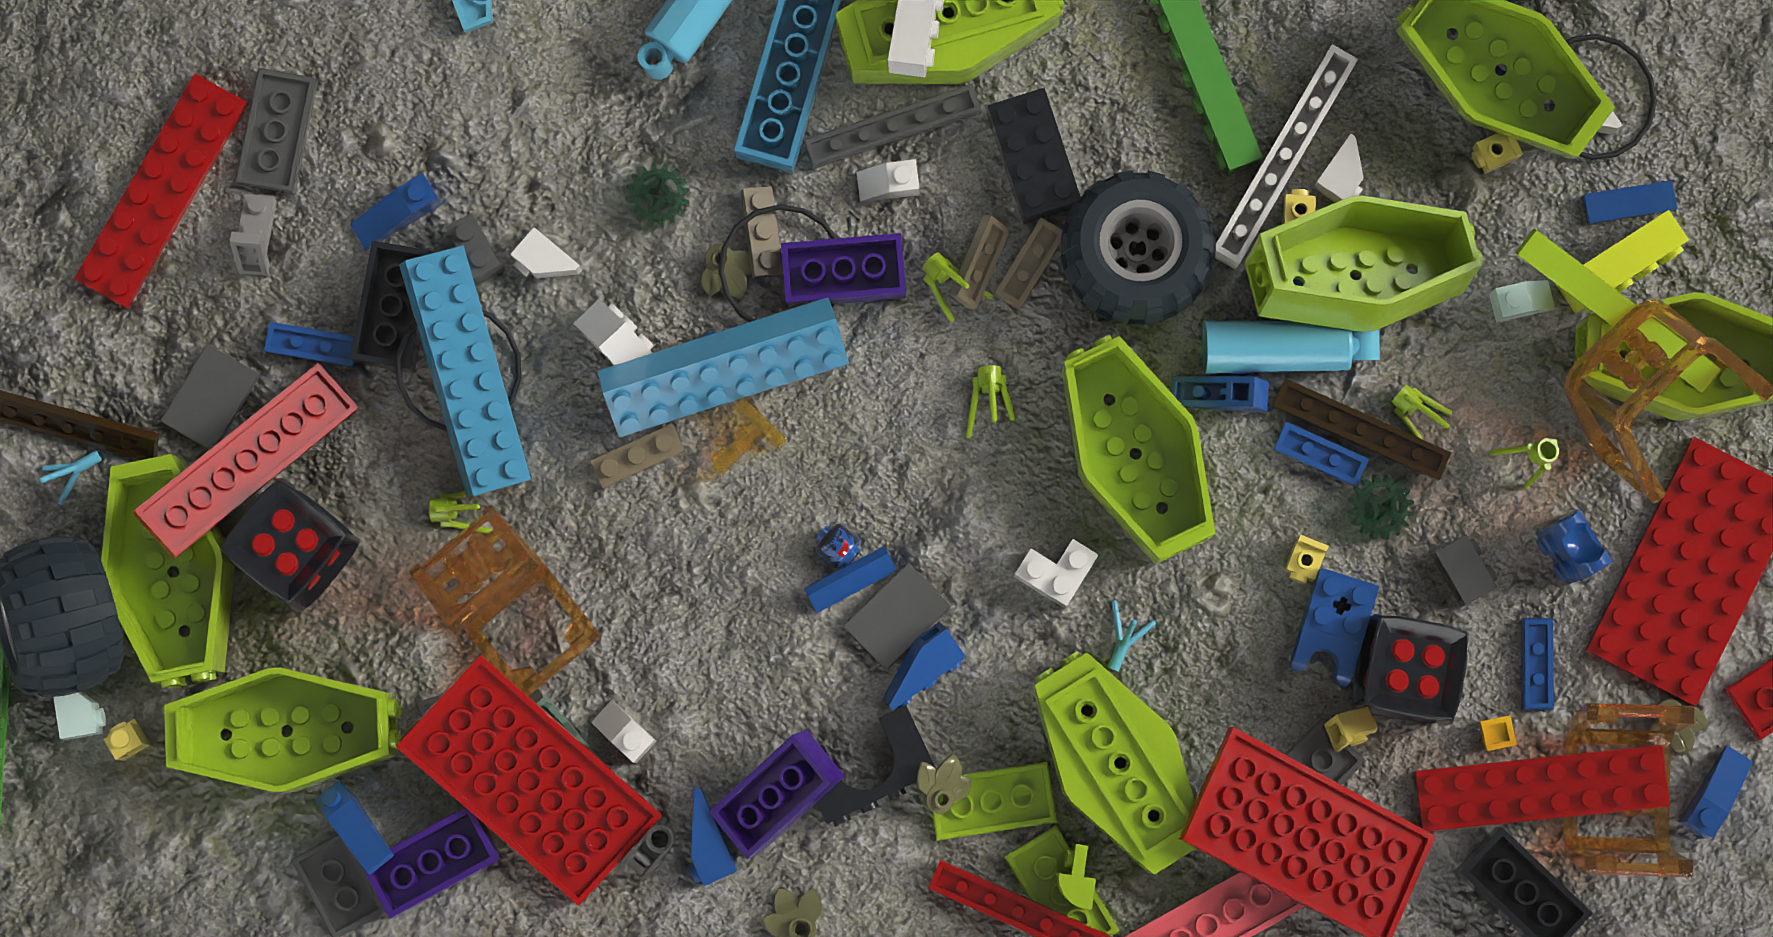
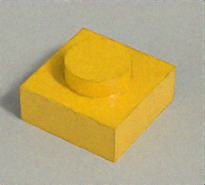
M1510 715L1479 722L1485 752L1517 745Z

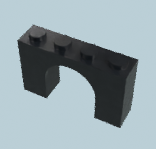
M907 705L879 718L894 752V767L890 776L881 785L867 790L850 787L841 780L817 802L826 824L833 822L836 827L851 820L849 814L858 809H861L862 814L879 807L877 800L888 796L891 801L906 794L905 787L913 783L917 785V772L921 762H926L935 767ZM823 744V745H820V746L822 747V749H823V750L826 752V754L828 755L824 744Z

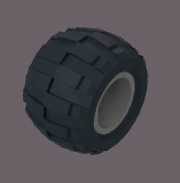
M1133 170L1114 173L1112 177L1103 181L1098 180L1086 189L1079 200L1073 204L1065 220L1061 236L1060 259L1063 273L1067 276L1071 290L1080 302L1093 309L1096 315L1108 321L1114 320L1126 323L1127 326H1144L1154 322L1162 323L1177 316L1178 313L1191 305L1204 289L1211 275L1216 255V239L1213 237L1212 221L1205 207L1201 206L1194 198V193L1181 182L1177 184L1165 178V174L1149 170L1148 173H1133ZM1133 224L1137 227L1138 232L1133 235L1128 234L1125 227ZM1149 230H1154L1158 233L1159 237L1157 240L1152 241L1147 238L1146 233ZM1118 239L1122 247L1116 250L1112 247L1110 241ZM1140 246L1144 251V255L1136 254L1132 256L1129 252V247L1137 248ZM1159 251L1163 254L1164 259L1154 261L1152 253ZM1123 260L1127 264V268H1122L1116 261ZM1144 266L1148 272L1137 273L1136 268Z
M47 537L23 543L5 552L0 559V643L15 685L28 696L38 693L41 697H58L88 690L105 681L109 674L117 673L123 662L121 629L109 581L96 549L85 539L73 541L70 537Z

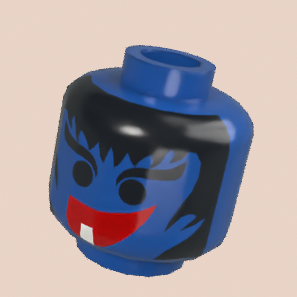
M836 524L832 528L826 525L815 538L820 542L816 548V553L833 568L845 567L851 564L861 551L858 548L860 539L843 524Z

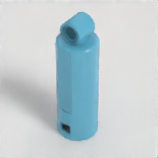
M666 0L644 30L645 36L650 42L644 44L638 52L639 64L646 74L652 79L661 80L671 74L673 59L681 63H687L733 0ZM661 56V60L657 64L650 65L653 58Z
M1250 319L1228 321L1204 320L1202 329L1203 369L1205 374L1349 370L1352 360H1380V329L1370 332H1359L1294 321H1250Z

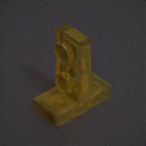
M744 398L735 405V408L751 425L748 428L745 425L739 428L732 437L735 440L728 449L722 447L712 457L711 460L714 464L711 468L720 478L761 435L766 437L779 451L788 443L787 438Z

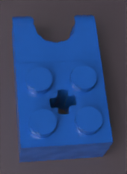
M1579 509L1565 514L1535 533L1538 537L1536 543L1545 556L1549 554L1555 563L1553 566L1555 574L1561 581L1565 580L1567 584L1588 578L1613 563Z
M1320 568L1316 579L1313 581L1300 623V629L1289 663L1290 669L1297 672L1304 670L1308 666L1314 652L1325 651L1335 661L1334 681L1338 685L1346 687L1351 682L1380 586ZM1341 600L1344 602L1343 605L1346 606V611H1342L1339 615L1336 613L1337 608H1333V603Z

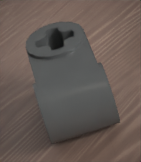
M664 824L652 827L627 853L621 864L630 866L641 876L640 880L645 882L673 847L676 839L674 830ZM657 830H663L668 835L669 839L665 847H659L653 841V835Z

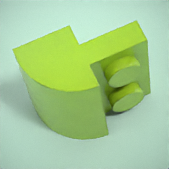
M1072 844V850L1066 849L1064 867L1069 868L1068 874L1056 872L1057 887L1061 895L1071 904L1092 910L1096 879L1084 876L1088 846Z

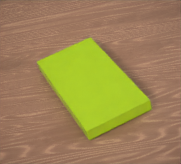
M1048 762L961 775L972 779L968 794L963 799L954 802L946 813L936 814L932 812L936 841L1057 822ZM943 794L938 797L939 804L943 801Z
M1056 825L1004 856L1029 899L1111 936L1119 932L1118 927L1096 891H1094L1092 910L1075 906L1061 895L1056 883V872L1068 874L1069 868L1064 867L1066 849H1070Z

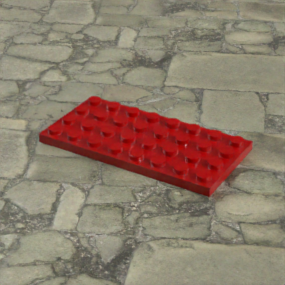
M1692 437L1584 651L1684 703L1696 707L1773 553V477L1696 437Z
M481 653L396 743V747L578 906L662 816L654 806Z
M1228 727L1179 840L1363 937H1393L1436 836L1235 727Z

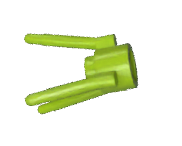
M937 252L923 264L922 270L926 273L923 280L930 286L948 320L954 322L955 319L935 282L938 281L942 284L951 277L964 289H968L969 284L958 275L960 270ZM986 289L984 290L983 295L992 300L994 296Z
M989 365L977 368L978 377H973V392L966 431L968 439L972 437L980 388L982 393H989L992 422L997 421L995 393L999 392L1000 389L1010 420L1015 421L1016 419L1006 386V376L1001 374L1000 366Z
M1406 384L1391 403L1396 406L1393 412L1401 418L1411 434L1423 439L1405 414L1408 412L1412 415L1417 409L1445 429H1448L1450 425L1422 403L1424 402L1449 416L1452 415V411L1422 394L1415 387L1412 389Z
M1546 438L1526 445L1493 449L1489 451V454L1493 456L1528 452L1529 459L1534 464L1539 465L1538 470L1523 485L1524 489H1528L1544 472L1551 469L1550 462L1557 459L1559 448L1556 439Z
M465 490L451 494H440V498L430 499L429 514L431 522H440L441 527H453L489 535L495 533L493 529L452 520L457 518L458 511L478 510L480 508L479 504H457L455 499L466 497Z

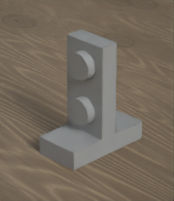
M245 194L238 232H231L230 245L238 274L268 276L270 263L267 250L277 203L275 196Z

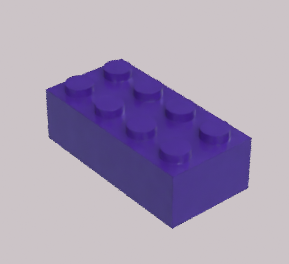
M901 233L781 243L787 308L799 307L827 297L831 305L906 298Z
M806 729L790 736L715 805L709 813L746 859L762 853L845 776Z
M465 807L390 848L394 856L371 875L366 871L365 873L389 919H392L503 858L485 824Z

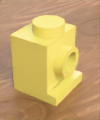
M1499 133L1477 142L1472 147L1474 150L1472 152L1474 163L1478 168H1482L1485 174L1517 160L1523 154L1516 139ZM1497 145L1501 154H1494L1491 149L1492 146Z
M1293 189L1291 194H1286L1283 198L1282 224L1314 212L1316 196H1309V190ZM1297 205L1304 206L1305 214H1298L1295 211V207Z
M1299 535L1296 538L1284 571L1291 573L1289 578L1299 583L1313 582L1317 577L1329 546ZM1303 555L1311 557L1312 562L1310 566L1302 564L1301 558Z
M1368 706L1337 714L1324 724L1335 752L1341 751L1349 744L1356 746L1368 740L1367 736L1375 733L1377 730L1376 720L1371 715Z
M136 719L128 723L124 721L109 730L110 733L104 738L115 760L124 761L150 745Z

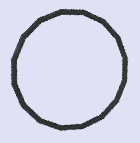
M1600 34L1574 36L1566 40V42L1570 45L1578 41L1597 39L1618 45L1637 60L1647 77L1651 104L1646 124L1632 142L1615 152L1601 154L1581 152L1579 157L1590 160L1617 157L1636 146L1652 125L1657 103L1653 76L1641 56L1621 40Z
M778 204L754 210L734 225L722 246L718 272L724 296L741 318L748 322L755 321L754 318L741 310L730 295L724 273L727 248L739 228L757 215L783 210L804 214L822 225L831 239H836L837 236L826 221L804 208Z
M482 310L484 317L489 318L506 334L515 354L516 380L508 399L511 406L522 379L521 355L510 330L492 313ZM415 321L404 333L395 357L396 383L409 409L424 423L447 432L446 425L428 419L412 404L402 383L401 357L409 336L418 327Z

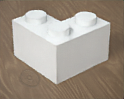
M598 299L573 323L613 366L652 353L650 350L654 347L653 344L642 333L639 336L634 333L637 326L626 315H623L613 303L607 306Z
M1072 539L1057 564L1030 549L1014 577L1065 609L1097 559L1098 554Z

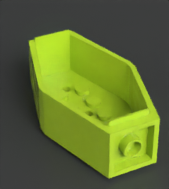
M856 0L835 14L837 32L853 84L959 85L973 80L1058 27L1060 16H1063L1062 9L1065 7L1063 0H1010L1009 2L1002 0H944L943 10L951 8L954 11V15L951 18H945L942 12L937 11L935 21L940 22L939 34L937 39H932L931 49H935L933 67H927L926 77L889 73L888 56L892 35L887 34L884 29L889 24L894 25L898 0Z
M1417 0L1413 6L1411 4L1406 6L1395 20L1399 23L1395 31L1457 114L1469 123L1570 159L1581 154L1615 109V106L1553 23L1541 13L1505 0ZM1454 28L1457 30L1458 36L1455 40L1448 39L1446 35L1448 29ZM1498 64L1506 67V73L1503 76L1495 73V67ZM1546 100H1551L1554 103V109L1550 112L1543 108Z
M1361 195L1348 197L1260 233L1244 263L1258 316L1352 331L1370 332L1464 293L1481 268L1483 258L1481 251L1476 247L1474 226L1472 223H1469L1466 212ZM1406 267L1414 268L1416 274H1410ZM1350 273L1357 274L1360 280H1353L1350 277ZM1293 280H1300L1303 286L1295 285Z
M1698 292L1637 304L1639 308L1720 368V371L1702 393L1597 314H1590L1576 324L1573 383L1674 421H1689L1773 403V317L1713 295ZM1620 351L1628 354L1627 362H1621L1618 359ZM1740 360H1745L1748 363L1746 371L1739 369L1738 362Z
M1108 335L1094 342L1095 345L1092 349L1086 352L1083 348H1080L1068 354L1061 369L1078 475L1085 488L1156 565L1209 540L1216 534L1198 427L1193 416L1120 336L1112 339ZM1108 394L1115 398V403L1111 406L1106 405L1103 400L1104 396ZM1134 448L1139 449L1141 452V457L1137 460L1130 457V451ZM1158 503H1165L1167 505V512L1164 514L1158 513L1156 505Z
M172 454L111 466L101 562L114 598L118 619L151 683L161 684L162 688L168 689L187 686V680H192V682L198 681V683L217 680L216 674L225 673L235 564L220 550L225 538L218 525L176 559H173L133 515V511L187 468L184 460ZM175 566L179 569V575L176 578H171L169 570ZM183 626H188L191 630L190 635L187 637H182L180 634V629Z
M1078 651L1060 662L1063 667L1058 671L1054 672L1051 667L1034 678L1037 684L1032 687L1061 791L1073 807L1149 874L1155 875L1196 849L1179 840L1195 799L1177 737L1167 722L1086 652L1080 656ZM1090 705L1093 708L1092 715L1089 717L1082 715V706ZM1118 757L1124 758L1126 760L1125 768L1117 769L1114 765L1115 759ZM1149 811H1158V821L1151 822L1148 819Z
M280 667L267 668L165 704L166 767L270 792H297L398 756L396 743L402 738V731H397V718H401V701L396 700L395 694ZM346 722L353 724V731L349 734L344 733L342 729L343 724ZM286 725L291 726L293 730L292 735L289 737H285L282 734V728ZM224 729H229L232 732V737L227 741L221 737V732Z

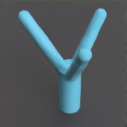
M95 450L74 463L44 465L42 467L43 471L56 472L39 478V483H45L73 472L58 500V504L63 505L79 474L99 463L102 459Z
M1113 600L1112 609L1117 645L1107 667L1119 671L1128 647L1146 634L1156 623L1153 620L1131 637L1137 621L1133 619L1123 637L1118 602Z

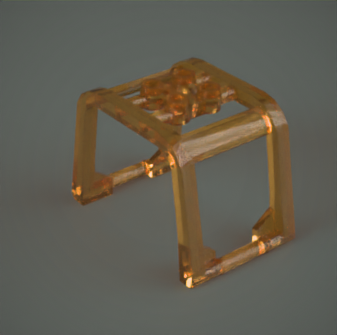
M1655 299L1640 303L1626 314L1572 366L1564 382V393L1595 456L1652 503L1659 502L1667 493L1641 453L1631 433V425L1638 413L1697 358L1703 355L1722 371L1729 368L1739 376V381L1747 390L1764 402L1773 395V385L1719 341L1703 334L1668 304ZM1650 317L1656 318L1688 342L1671 359L1667 358V354L1657 342H1650L1637 329ZM1623 341L1626 342L1631 350L1625 356V359L1615 350ZM1601 362L1610 375L1614 377L1619 376L1628 389H1637L1620 408L1584 381L1587 375ZM1646 362L1652 368L1660 367L1647 381L1640 372L1646 365ZM1589 407L1614 426L1613 432L1626 459L1619 449L1604 435ZM1627 461H1628V463H1629L1631 469L1625 465V463H1626Z
M490 504L481 511L482 515L423 564H416L409 570V573L447 627L455 635L464 629L486 659L530 696L573 659L581 655L584 650L602 635L538 555L498 510ZM487 521L494 528L485 537L481 533L470 536ZM469 537L467 541L468 547L463 552L447 555ZM502 539L506 546L498 552L492 546ZM446 556L443 561L446 569L433 578L427 570ZM512 557L506 570H503L506 566V561ZM503 570L499 576L465 603H457L465 594L477 592L486 580ZM453 578L457 579L460 584L448 593L443 586ZM541 579L572 618L564 638L570 647L539 673H536L531 666L512 670L480 628Z
M1585 703L1567 723L1564 737V755L1578 754L1579 743L1662 745L1670 799L1671 741L1681 730L1694 724V707ZM1619 717L1659 718L1660 724L1658 731L1588 728L1593 723H1616L1619 721ZM1670 806L1618 812L1629 817L1637 816L1640 813L1654 814L1655 839L1577 836V816L1563 817L1565 855L1584 874L1660 877L1693 876V860L1683 857L1673 850L1670 845ZM1601 813L1595 815L1603 816L1607 815L1608 813ZM1587 851L1657 854L1658 863L1617 862V857L1590 854Z

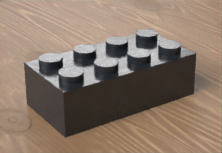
M1045 87L988 105L987 116L1023 225L1040 218L1071 210L1073 204L1081 196Z
M372 241L350 353V359L355 364L396 370L395 357L404 333L415 322L399 264L405 260L432 254L431 250ZM418 328L415 329L407 340L401 357L402 372L415 373L421 341Z
M1495 827L1454 871L1523 937H1572L1593 914L1503 827Z

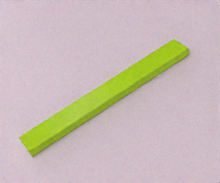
M1533 228L1516 250L1515 254L1702 393L1720 371L1718 366Z

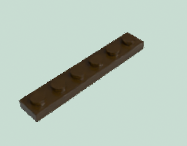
M1286 378L1272 406L1437 481L1440 480L1452 453Z
M0 390V422L139 460L158 456L159 433Z

